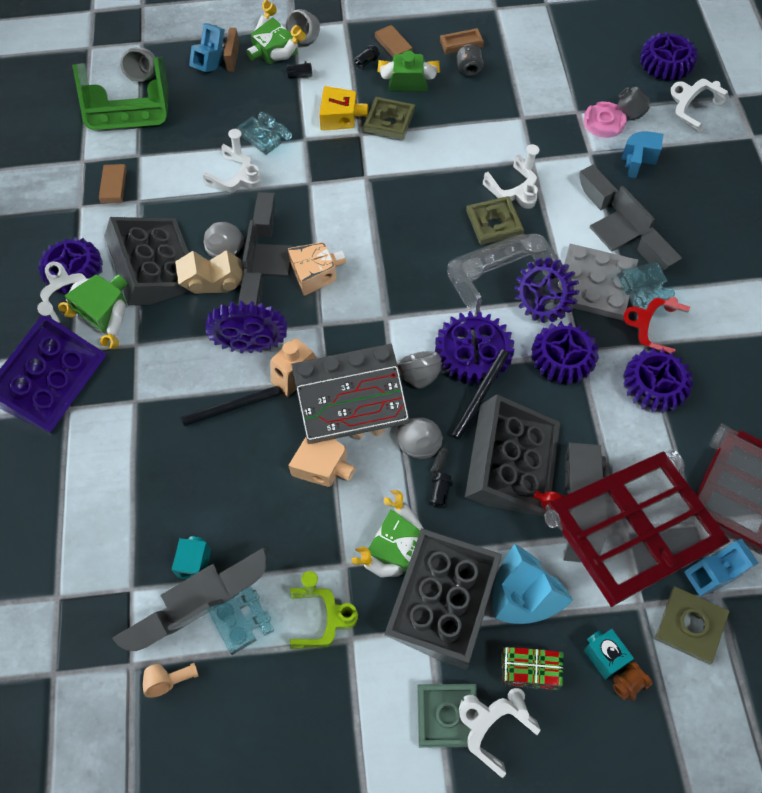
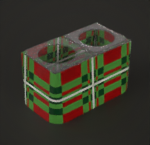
M514 647L503 648L501 652L503 686L559 690L563 686L564 653L560 651Z

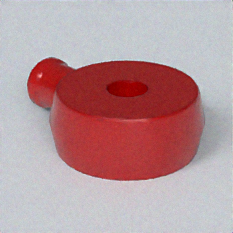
M536 490L533 496L534 499L541 501L544 509L552 513L556 512L550 509L548 506L549 502L563 497V495L557 492L549 491L544 494Z

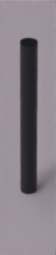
M500 350L451 433V436L460 440L510 355L507 351Z
M276 385L182 416V422L186 426L278 396L280 393Z

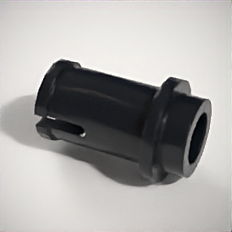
M368 45L365 51L354 58L355 65L362 69L372 60L376 61L380 55L378 48L375 45Z
M304 61L302 64L287 65L288 71L296 70L295 72H287L288 78L302 76L309 78L312 75V65L307 63V61Z
M437 473L436 477L432 479L434 487L429 504L435 508L444 509L447 506L449 488L452 487L453 481H451L450 475Z

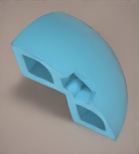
M514 544L503 560L495 580L492 596V608L495 619L513 624L533 623L547 619L566 608L573 599L556 576L549 575L542 569L541 562L532 554Z

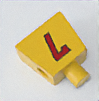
M324 86L319 113L322 131L350 129L355 127L356 116H368V104L357 103V93L355 91Z

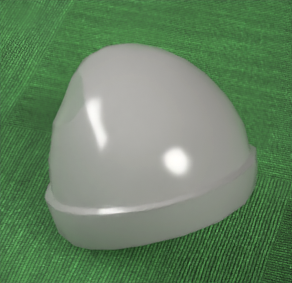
M302 9L294 10L288 15L286 29L291 33V29L298 25L306 35L305 40L297 42L298 44H309L317 39L320 32V23L317 17Z
M130 48L121 57V69L125 76L132 81L144 82L151 80L156 75L153 60L156 56L145 48Z
M214 223L206 230L204 235L205 251L213 258L226 250L236 256L243 248L244 236L231 223Z
M423 351L406 356L399 360L397 364L404 380L414 388L421 389L430 385L437 378L441 371L442 358L438 352Z
M421 417L410 418V423L400 426L397 433V443L409 456L416 459L431 458L442 447L443 437L441 430L432 420Z

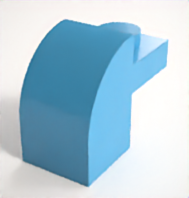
M203 23L201 44L191 46L189 66L204 72L217 69L224 59L225 48H222L225 29L209 23Z
M642 131L628 138L622 155V160H626L625 167L629 168L628 177H637L641 163L657 164L662 149V133Z
M739 539L717 554L703 558L684 571L698 595L703 596L733 582L759 563L743 539Z

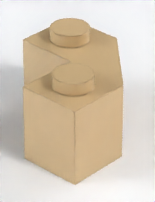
M227 250L209 261L192 251L175 262L178 284L194 294L228 293L242 284L244 273L242 261Z

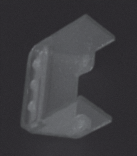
M536 233L516 234L452 259L448 263L447 274L467 309L473 313V316H477L480 311L482 297L472 281L480 278L483 273L529 255L533 257L535 262L538 258L545 260L546 257H552L553 262L559 258L542 235ZM543 270L542 272L547 276L549 271Z

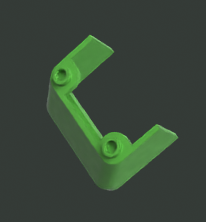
M153 58L157 79L152 80L148 84L147 98L108 101V95L104 87L98 84L89 85L85 63L72 65L85 126L91 130L160 125L164 123L168 117V84L164 58Z

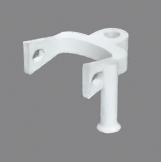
M701 79L692 87L681 81L671 87V95L678 103L675 112L677 117L699 133L703 131L702 124L685 115V111L691 101L705 89L713 92V103L715 105H722L725 101L727 102L729 99L728 91L721 88L719 81L711 83L706 79Z
M238 129L230 130L228 135L232 141V148L225 144L221 146L223 158L241 162L242 166L236 176L229 181H223L205 171L203 173L205 186L221 189L229 193L235 192L240 186L256 189L262 183L259 169L255 164H251L249 156L241 152V131Z
M534 144L526 147L527 156L525 161L520 154L515 157L513 167L527 178L524 183L513 189L502 190L489 172L485 173L483 185L497 198L509 196L511 201L516 200L521 207L526 209L533 208L537 201L538 188L535 185L537 176L532 172L535 156L539 153V148Z
M50 262L45 267V275L50 284L41 291L40 297L43 302L39 303L37 309L41 315H51L52 319L61 323L52 304L49 302L50 296L60 288L85 280L86 277L80 273L68 276L62 264ZM53 267H57L59 269L57 275H52L50 273Z
M513 688L509 691L508 700L504 698L498 699L489 707L481 703L476 696L466 695L463 697L464 701L461 700L459 707L461 721L471 729L467 741L470 752L481 759L502 778L506 775L504 763L480 747L481 741L489 727L501 716L512 714L536 735L541 731L537 720L529 715L524 702L525 694L519 688Z

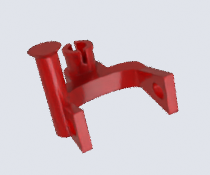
M671 297L667 300L654 298L648 304L647 309L632 306L625 310L623 315L624 322L629 326L639 329L638 340L641 345L657 350L664 348L666 353L673 351L675 353L676 349L649 341L648 328L650 320L656 309L664 305V309L668 312L680 310L687 313L690 310V306L679 304L676 297ZM631 313H636L638 319L631 321L628 316Z

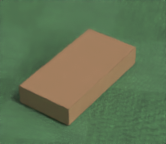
M392 25L375 32L376 40L392 57L395 54H403L408 50L412 51L410 44Z
M229 28L223 55L228 72L235 71L240 45L237 28Z
M478 28L440 36V43L445 55L456 53L461 47L468 44L476 45L479 48L484 45Z
M125 164L103 166L99 192L100 203H123L127 173Z

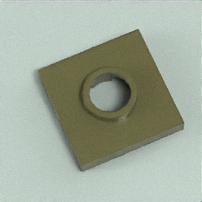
M375 97L364 123L363 131L404 140L415 112V105ZM388 118H392V119H395V120H396V123H395V124H391V122L384 121V120H385V119H388Z
M509 196L466 207V212L480 245L520 236L524 233V228ZM497 219L501 224L494 225L493 228L488 226L487 221Z
M674 587L654 639L710 665L713 663L729 610ZM687 614L694 615L703 620L702 632L693 633L686 628L684 618Z

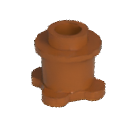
M633 660L628 663L622 674L613 676V689L623 700H636L637 693L642 689L647 690L653 684L650 677Z

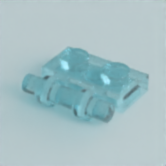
M263 111L258 114L259 120L252 116L237 127L241 131V136L265 155L281 144L282 137L286 140L292 137V133L288 131L284 124H279L272 115L265 114Z
M658 261L625 269L617 274L626 294H635L636 298L633 299L635 307L646 308L654 298L669 300V298L675 296L674 289L662 287L668 281Z
M251 586L241 591L242 595L240 597L232 598L209 612L231 655L257 641L252 630L260 627L265 636L274 631L270 623L271 617L268 611L263 610L258 601L260 596L256 590H252ZM245 606H249L254 615L249 620L245 619L241 611Z

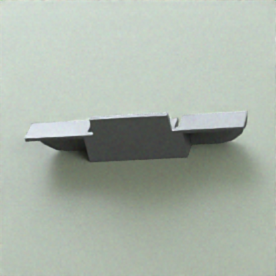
M594 165L580 171L581 186L600 211L610 205L616 210V212L590 225V229L611 252L641 236L637 251L655 269L660 271L666 270L674 263L682 260L681 256L652 227L655 221L652 215L624 186L620 187L618 191Z
M258 192L254 217L249 223L244 250V273L238 305L240 301H243L245 305H249L251 301L256 306L261 304L264 288L262 276L288 277L290 259L288 248H292V245L257 244L258 237H272L275 221V193Z
M266 547L258 550L220 574L215 564H211L161 594L160 596L167 608L151 614L112 639L119 647L127 651H138L149 647L165 636L177 632L257 582L266 569V552L269 548Z

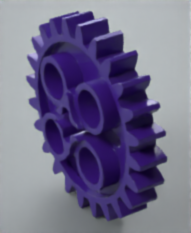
M240 301L239 305L230 302L229 307L222 304L220 309L214 308L213 313L208 314V318H206V335L209 336L210 341H214V345L222 344V349L231 348L230 352L237 349L240 350V353H243L245 350H248L249 353H253V350L262 353L263 348L271 350V346L278 347V342H284V338L287 337V321H285V316L280 315L279 310L273 311L272 306L264 308V303L256 306L253 301L249 305H245L243 301Z
M469 311L468 317L459 313L458 320L450 317V324L444 322L443 329L438 330V337L435 339V352H438L442 358V370L449 369L450 377L458 374V381L466 377L467 384H470L472 379H476L477 384H480L481 378L486 376L500 350L503 349L510 354L500 370L505 373L507 365H511L515 350L513 349L514 340H511L512 332H506L507 325L499 326V318L491 321V314H488L485 318L482 317L481 311L478 312L477 316H473V313ZM471 330H474L475 333V349L477 350V361L479 365H475L474 362V346L473 344H471ZM485 355H489V356H492L493 358H486V357H484V356H485ZM461 357H466V358H468V359H467V360H462V359H460V358H461Z

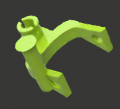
M306 571L301 577L304 588H290L291 599L321 598L326 608L327 625L325 633L320 639H290V649L329 647L334 641L336 630L351 629L356 625L358 613L354 605L351 603L335 605V598L331 590L327 588L316 589L315 585L318 582L317 574L313 571ZM349 613L351 616L346 618L343 614Z

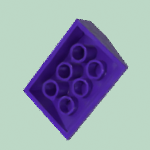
M41 315L0 368V409L51 433L107 354L51 317Z

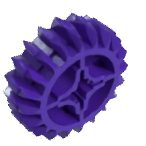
M665 32L664 35L658 33L656 36H651L649 40H646L641 50L640 64L643 65V70L648 71V75H655V79L659 77L663 81L664 79H669L671 82L674 78L680 80L681 77H686L693 70L697 61V48L694 47L693 42H689V38H682V34L678 36L675 33L668 34Z
M75 236L71 240L65 237L63 242L56 240V245L54 246L48 245L49 251H43V258L39 259V273L47 286L50 282L45 275V267L50 262L62 264L68 276L80 273L86 279H89L103 272V260L99 250L91 242H87L84 238L78 240ZM53 267L50 273L52 275H57L59 269L57 267ZM73 284L64 286L56 292L58 294L61 292L67 294Z
M546 257L545 260L538 258L536 263L529 262L527 264L528 269L522 268L520 270L523 276L516 278L521 283L514 288L516 291H520V295L515 296V299L522 300L518 308L526 307L524 315L532 314V320L536 321L540 318L542 323H546L548 320L555 322L557 318H565V312L570 313L573 310L570 304L574 305L578 302L573 295L580 293L579 290L574 289V286L578 285L579 281H572L571 279L575 272L567 273L569 265L564 264L561 266V260L555 259L553 262L552 257ZM543 270L549 271L543 281L533 280L539 272ZM558 278H559V280H560V282H561V284H562L563 290H561V289L558 287V284H557ZM544 286H548L550 294H545ZM531 291H533V292L535 293V296H536V299H535V300H534V298H533V296H532V292H531ZM551 299L561 300L554 309H545V305Z
M560 321L557 327L553 323L549 325L548 329L543 327L540 334L536 335L531 348V358L535 361V369H540L541 376L548 374L549 381L553 378L557 379L558 385L562 380H565L570 385L572 380L579 383L582 377L586 379L590 372L594 371L599 359V354H597L599 349L598 345H595V337H589V330L582 332L581 325L577 328L572 327L571 322L567 326H564L562 321ZM564 348H566V352H565L566 357H565V358H564V352H563V351H564Z
M652 348L649 353L643 350L639 355L635 354L632 360L627 363L623 374V379L625 380L623 388L628 389L627 396H634L633 404L640 402L642 403V409L648 406L652 413L659 408L663 414L667 409L673 411L677 406H682L685 400L688 399L693 387V381H691L693 373L688 372L689 364H681L682 357L674 358V351L668 355L665 354L664 348L659 353ZM659 376H661L657 385H655V381L658 379Z

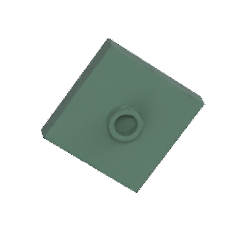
M417 684L419 748H468L467 741L471 729L461 721L459 707L461 700L464 701V696L474 695L477 697L476 684Z

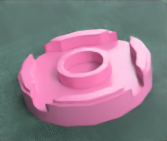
M597 102L596 105L589 106L584 115L586 129L591 134L604 138L620 134L627 122V115L618 108L617 104L611 102Z

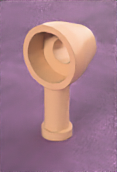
M195 663L170 674L161 664L147 667L144 670L143 676L144 695L148 698L158 697L169 692L176 683L192 677H199Z

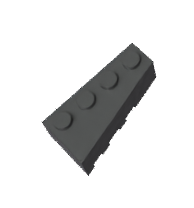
M569 442L565 456L564 490H567L565 495L605 478L603 477V472L606 468V457L601 454V445ZM603 494L569 510L581 530L584 531L606 520L609 512V500L604 499ZM611 526L587 537L598 555H600L605 538L609 539ZM567 542L563 561L581 562L569 542Z

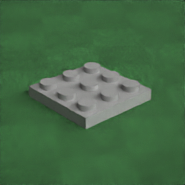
M570 243L564 264L569 265L567 273L575 272L571 279L572 281H579V284L575 285L574 289L580 291L578 295H573L578 302L574 305L570 304L571 307L623 321L638 259ZM559 280L558 287H559L561 290H563L562 284H561V282H560V280ZM556 299L553 303L559 304L561 300Z

